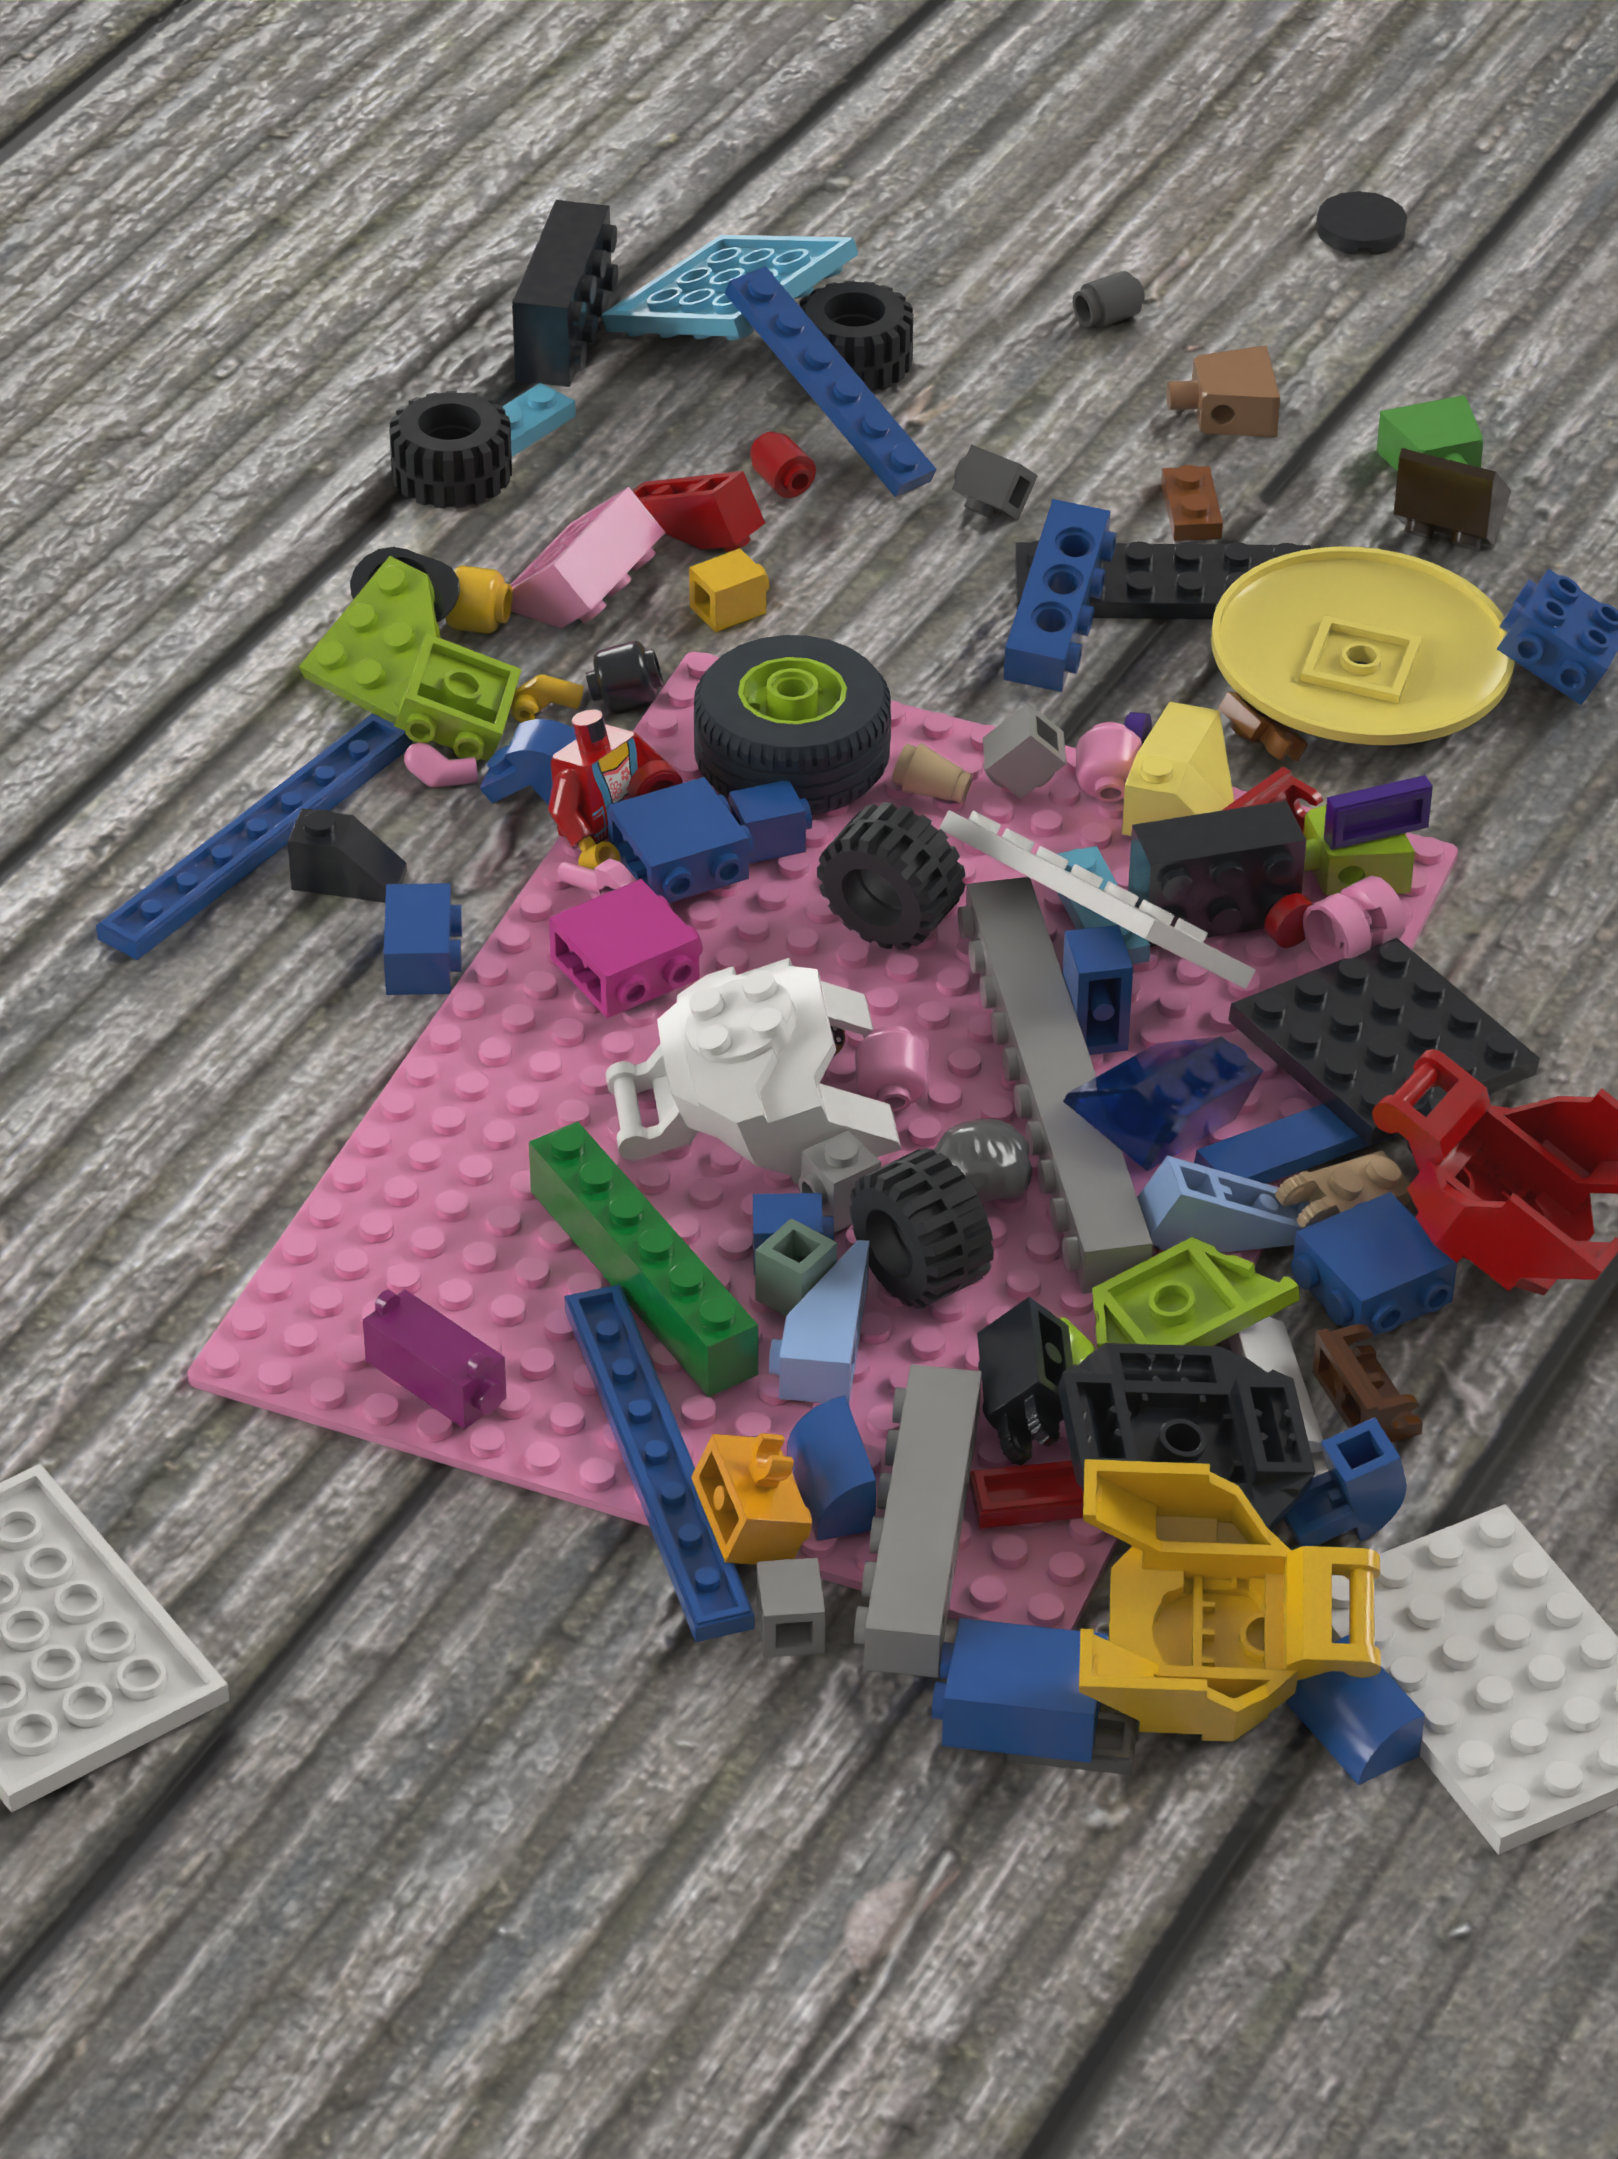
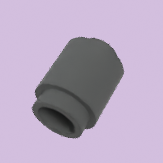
M1120 271L1082 285L1080 291L1075 292L1073 295V309L1078 321L1083 326L1101 328L1138 315L1141 311L1145 294L1141 282L1136 277H1133L1127 271Z

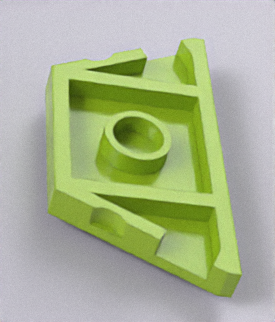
M1193 1237L1092 1288L1097 1348L1105 1343L1213 1346L1300 1301L1299 1287L1293 1279L1284 1276L1280 1282H1276L1255 1273L1253 1262L1236 1255L1222 1254L1214 1246Z

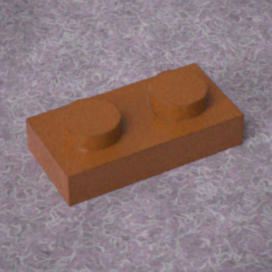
M1183 465L1178 468H1162L1161 487L1173 541L1222 539L1223 521L1210 466Z

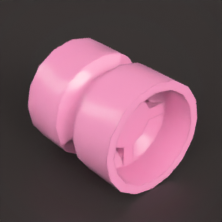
M1376 876L1366 877L1342 889L1340 894L1330 895L1309 906L1303 915V928L1307 942L1317 958L1325 965L1344 958H1354L1369 951L1371 947L1379 944L1382 945L1395 938L1399 939L1405 932L1406 927L1405 912L1398 895L1387 882Z

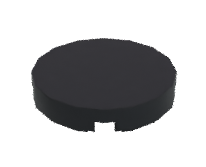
M1361 191L1340 193L1327 198L1319 206L1316 218L1317 233L1320 239L1333 249L1348 254H1359V248H1371L1370 254H1380L1395 248L1404 240L1407 224V215L1403 207L1393 199L1377 193Z

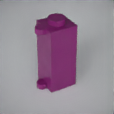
M387 1289L377 1297L375 1311L363 1319L366 1362L463 1429L468 1428L485 1414L494 1412L502 1401L507 1398L505 1356L406 1289L398 1294Z

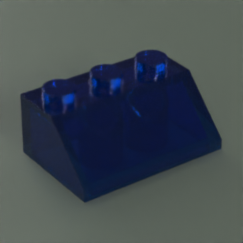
M1222 1036L1156 1043L1068 1092L1063 1102L1148 1172L1161 1164L1166 1156H1175L1234 1121L1264 1070L1250 1060L1242 1048L1228 1042Z

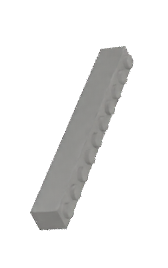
M1030 877L966 884V906L958 907L959 932L962 939L970 938L968 946L970 967L973 974L981 973L980 996L983 1008H992L993 1011L991 1013V1029L994 1043L996 1045H1004L1002 1061L1005 1078L1007 1081L1015 1080L1016 1083L1014 1086L1016 1113L1018 1118H1027L1026 1141L1029 1144V1153L1031 1156L1038 1155L1040 1159L1038 1161L1040 1189L1043 1194L1051 1193L1052 1196L1050 1200V1216L1053 1230L1055 1233L1063 1232L1064 1234L1062 1252L1067 1272H1076L1082 1294L1092 1293L1093 1287L1152 1258L1153 1243Z

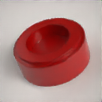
M661 760L651 761L642 765L633 774L628 785V794L630 798L682 784L683 780L668 762Z
M1300 893L1283 897L1270 909L1266 917V934L1282 948H1290L1300 944L1306 939L1303 928V915L1306 909L1313 905V903Z

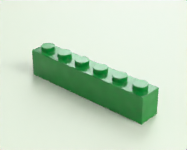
M577 1121L529 1141L531 1193L612 1286L621 1285L629 1306L703 1392L710 1397L757 1376L758 1324L583 1126Z

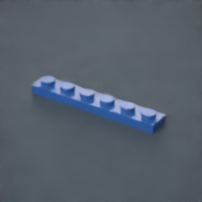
M766 266L729 281L725 295L894 497L932 481L937 470Z

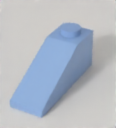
M1166 1156L1137 1197L1154 1247L1167 1250L1193 1237L1214 1246L1220 1253L1295 1245L1296 1231L1302 1229L1296 1222V1218H1298V1214L1302 1212V1209L1310 1204L1308 1201L1284 1207L1275 1198L1274 1193L1279 1187L1171 1156Z
M857 1240L786 1316L782 1340L772 1339L769 1356V1374L779 1375V1399L824 1403L837 1397L846 1396L847 1402L850 1405L869 1281V1241Z

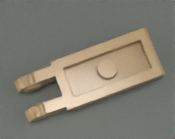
M1383 1151L1312 1172H1300L1298 1175L1295 1174L1284 1180L1274 1193L1275 1198L1284 1207L1305 1201L1310 1203L1302 1209V1212L1296 1218V1222L1302 1229L1314 1222H1320L1351 1209L1361 1202L1370 1201L1388 1192H1391L1404 1206L1412 1199L1407 1190L1411 1182L1404 1176L1399 1166L1389 1159Z

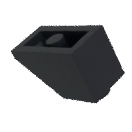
M302 808L287 841L291 890L385 903L386 884H402L407 872V863L354 815Z

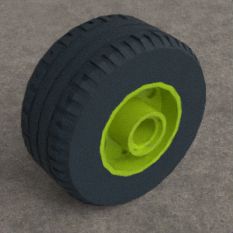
M780 635L760 638L741 644L723 654L705 671L696 686L694 695L695 760L703 777L719 794H722L728 800L730 791L779 781H790L799 799L805 798L808 801L812 815L824 814L845 807L862 797L881 778L889 763L891 695L886 680L867 658L840 643L805 635Z

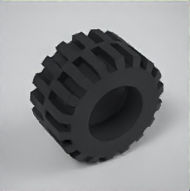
M868 281L834 282L826 284L824 288L814 289L809 296H804L800 300L801 309L870 391L884 390L892 387V383H899L903 380L905 373L910 372L913 361L914 314L910 302H906V297L899 292H892L893 288L885 285H875L874 282Z
M434 392L426 394V397H416L410 400L409 405L401 406L396 411V416L391 418L389 434L393 483L397 489H401L402 495L408 499L416 498V503L435 505V508H465L466 505H478L484 503L486 498L496 497L501 493V489L506 488L510 483V476H512L510 419L501 405H494V400L488 397H478L476 393Z
M882 802L879 807L876 804L866 806L855 815L821 853L819 858L821 864L817 867V878L822 881V884L819 886L822 896L829 900L830 904L828 907L833 914L839 915L844 921L842 924L850 931L853 929L858 932L863 940L869 943L876 941L880 947L891 949L895 946L899 950H906L912 945L918 946L923 943L959 902L966 885L962 881L966 876L964 866L957 862L960 855L956 847L950 846L947 839L949 837L942 829L937 830L931 824L932 820L923 814L921 816L914 814L912 808L904 805L899 809L893 803Z
M918 1149L860 1177L855 1182V1188L851 1190L850 1194L852 1205L849 1206L856 1240L869 1241V1267L872 1273L882 1283L886 1291L894 1298L897 1297L902 1304L908 1307L914 1306L916 1309L925 1308L983 1279V1276L989 1273L994 1249L991 1244L993 1236L986 1211L972 1184L969 1183L959 1167L951 1163L948 1157L942 1153L937 1154L933 1149Z

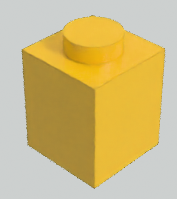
M740 548L689 567L690 608L714 632H719L766 614V592L769 590L767 573L760 564H756Z

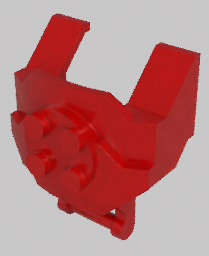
M1431 1049L1425 1051L1416 1060L1412 1075L1394 1095L1385 1096L1374 1107L1372 1118L1379 1129L1387 1133L1399 1132L1409 1142L1419 1173L1407 1190L1419 1212L1415 1218L1432 1243L1456 1263L1461 1258L1470 1260L1509 1292L1513 1287H1517L1544 1296L1557 1279L1596 1280L1618 1253L1617 1237L1611 1242L1589 1241L1595 1234L1590 1193L1618 1194V1100L1601 1088L1595 1097L1556 1096L1514 1108L1492 1106L1487 1087L1439 1050ZM1439 1086L1447 1094L1425 1117L1414 1106L1431 1087Z

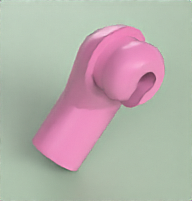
M423 742L412 744L405 752L404 762L406 768L431 788L478 783L475 757L449 760L431 745Z

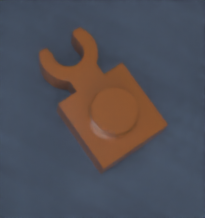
M1227 692L1218 707L1232 721L1230 726L1236 734L1252 742L1260 739L1265 744L1267 751L1278 760H1283L1288 755L1294 761H1299L1308 746V743L1300 735L1288 729L1289 726L1260 712L1245 701L1237 692Z

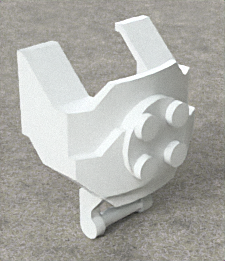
M790 958L738 975L732 966L704 976L677 995V1003L657 1019L661 1044L647 1061L636 1065L625 1061L616 1062L605 1073L608 1091L615 1095L620 1124V1131L616 1137L618 1150L621 1157L626 1160H641L690 1144L699 1131L717 1137L755 1166L788 1174L791 1176L794 1184H798L801 1177V1151L847 1130L860 1140L876 1157L902 1150L890 1104L820 1083L836 1052L830 1026L861 1034L864 1038L874 1030L865 995L821 981L817 969L793 966ZM653 1088L659 1124L645 1128L641 1122L637 1093Z

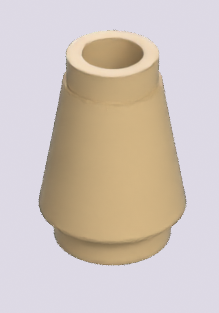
M922 743L918 747L910 744L904 746L892 776V782L901 785L902 792L949 801L954 800L959 803L964 802L973 780V774L964 771V769Z

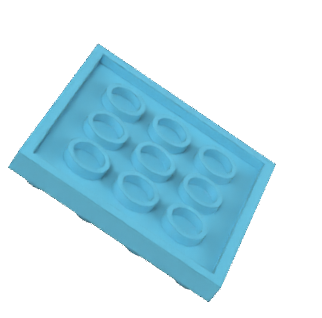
M720 235L601 314L607 332H627L628 336L631 337L646 333L660 334L662 338L681 334L693 335L694 339L726 336L727 340H739L749 336L754 330L725 295V290L730 280L766 266L793 299H797L810 294L814 290L813 286L822 279L833 277L842 272V266L859 254L853 237Z

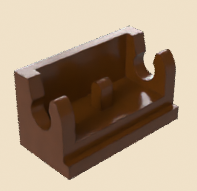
M1355 1324L1330 1332L1327 1328L1316 1331L1312 1373L1349 1429L1376 1417L1391 1443L1422 1434L1423 1422L1418 1415H1413L1411 1412L1418 1408L1420 1404L1413 1395H1400L1376 1359V1351L1372 1345L1357 1346L1350 1350L1349 1346L1352 1343L1360 1340L1364 1341L1373 1336L1367 1325Z

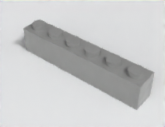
M910 1364L907 1388L896 1387L892 1422L900 1423L899 1430H888L885 1451V1465L893 1466L892 1474L881 1472L877 1508L885 1509L884 1517L874 1516L872 1520L870 1553L878 1554L877 1561L865 1562L862 1598H870L869 1607H857L854 1627V1643L865 1644L864 1670L936 1678L939 1676L968 1492L969 1475L980 1416L982 1371Z

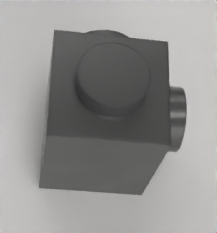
M971 444L967 455L959 461L956 467L955 483L952 490L967 499L964 507L973 512L991 518L993 511H997L1019 520L1038 475L1017 462Z

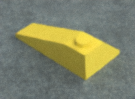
M1169 701L1137 752L1126 780L1122 824L1123 835L1131 836L1132 825L1222 811L1234 802L1219 710Z

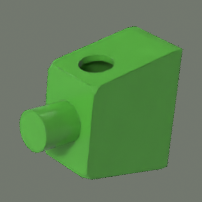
M1465 395L1380 411L1377 452L1397 472L1402 448L1481 468L1483 436Z

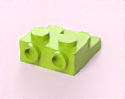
M426 633L409 683L404 692L394 727L405 730L406 735L414 742L428 743L434 741L453 748L455 754L461 759L475 757L476 761L482 759L488 762L494 755L502 737L522 669Z

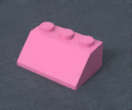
M629 487L625 488L571 522L510 584L513 589L511 612L561 629L578 618L583 624L589 622L607 606L602 600L606 595L608 597L615 595L631 581V577L627 574L630 569L633 572L638 570L655 556L656 552L652 546L666 532Z

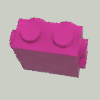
M642 879L549 917L550 959L606 1018L700 979L699 955L702 954L703 946L698 932L692 925H686L672 911L668 901L661 895L657 896Z

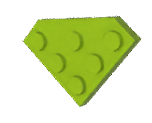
M389 556L300 664L299 668L304 678L391 723H395L425 634L428 633L440 638L439 625L436 621L434 610V588L428 575Z

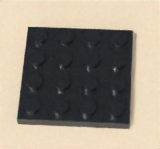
M1398 938L1382 945L1379 944L1371 947L1369 951L1354 958L1341 959L1231 1003L1228 1021L1369 1145L1399 1133H1387L1379 1129L1372 1118V1111L1382 1098L1387 1095H1394L1414 1072L1413 1066L1416 1060L1427 1050L1434 1049L1444 1053L1487 1087L1488 1095L1536 1075L1540 1060L1534 1052ZM1439 1086L1431 1087L1416 1103L1414 1108L1420 1112L1428 1098L1441 1099L1444 1098L1447 1092Z

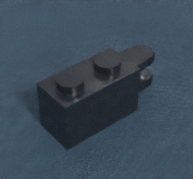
M1031 1297L1026 1298L977 1333L980 1359L978 1367L979 1371H982L983 1413L992 1427L998 1430L1000 1449H1002L1003 1454L1012 1464L1014 1463L1019 1466L1032 1458L1033 1440L1036 1439L1039 1445L1042 1444L1049 1447L1060 1439L1059 1423L1064 1418L1058 1385L1062 1373L1073 1366L1069 1325Z

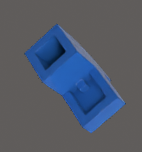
M534 719L520 723L510 744L499 749L489 759L487 763L489 770L480 786V790L491 803H494L531 785L549 806L553 785L551 759L555 753L576 740L574 729L563 723L547 719Z
M1376 1417L1321 1441L1328 1471L1313 1478L1310 1488L1283 1518L1299 1547L1316 1546L1351 1529L1354 1530L1361 1542L1382 1529L1400 1509L1407 1488L1402 1461Z

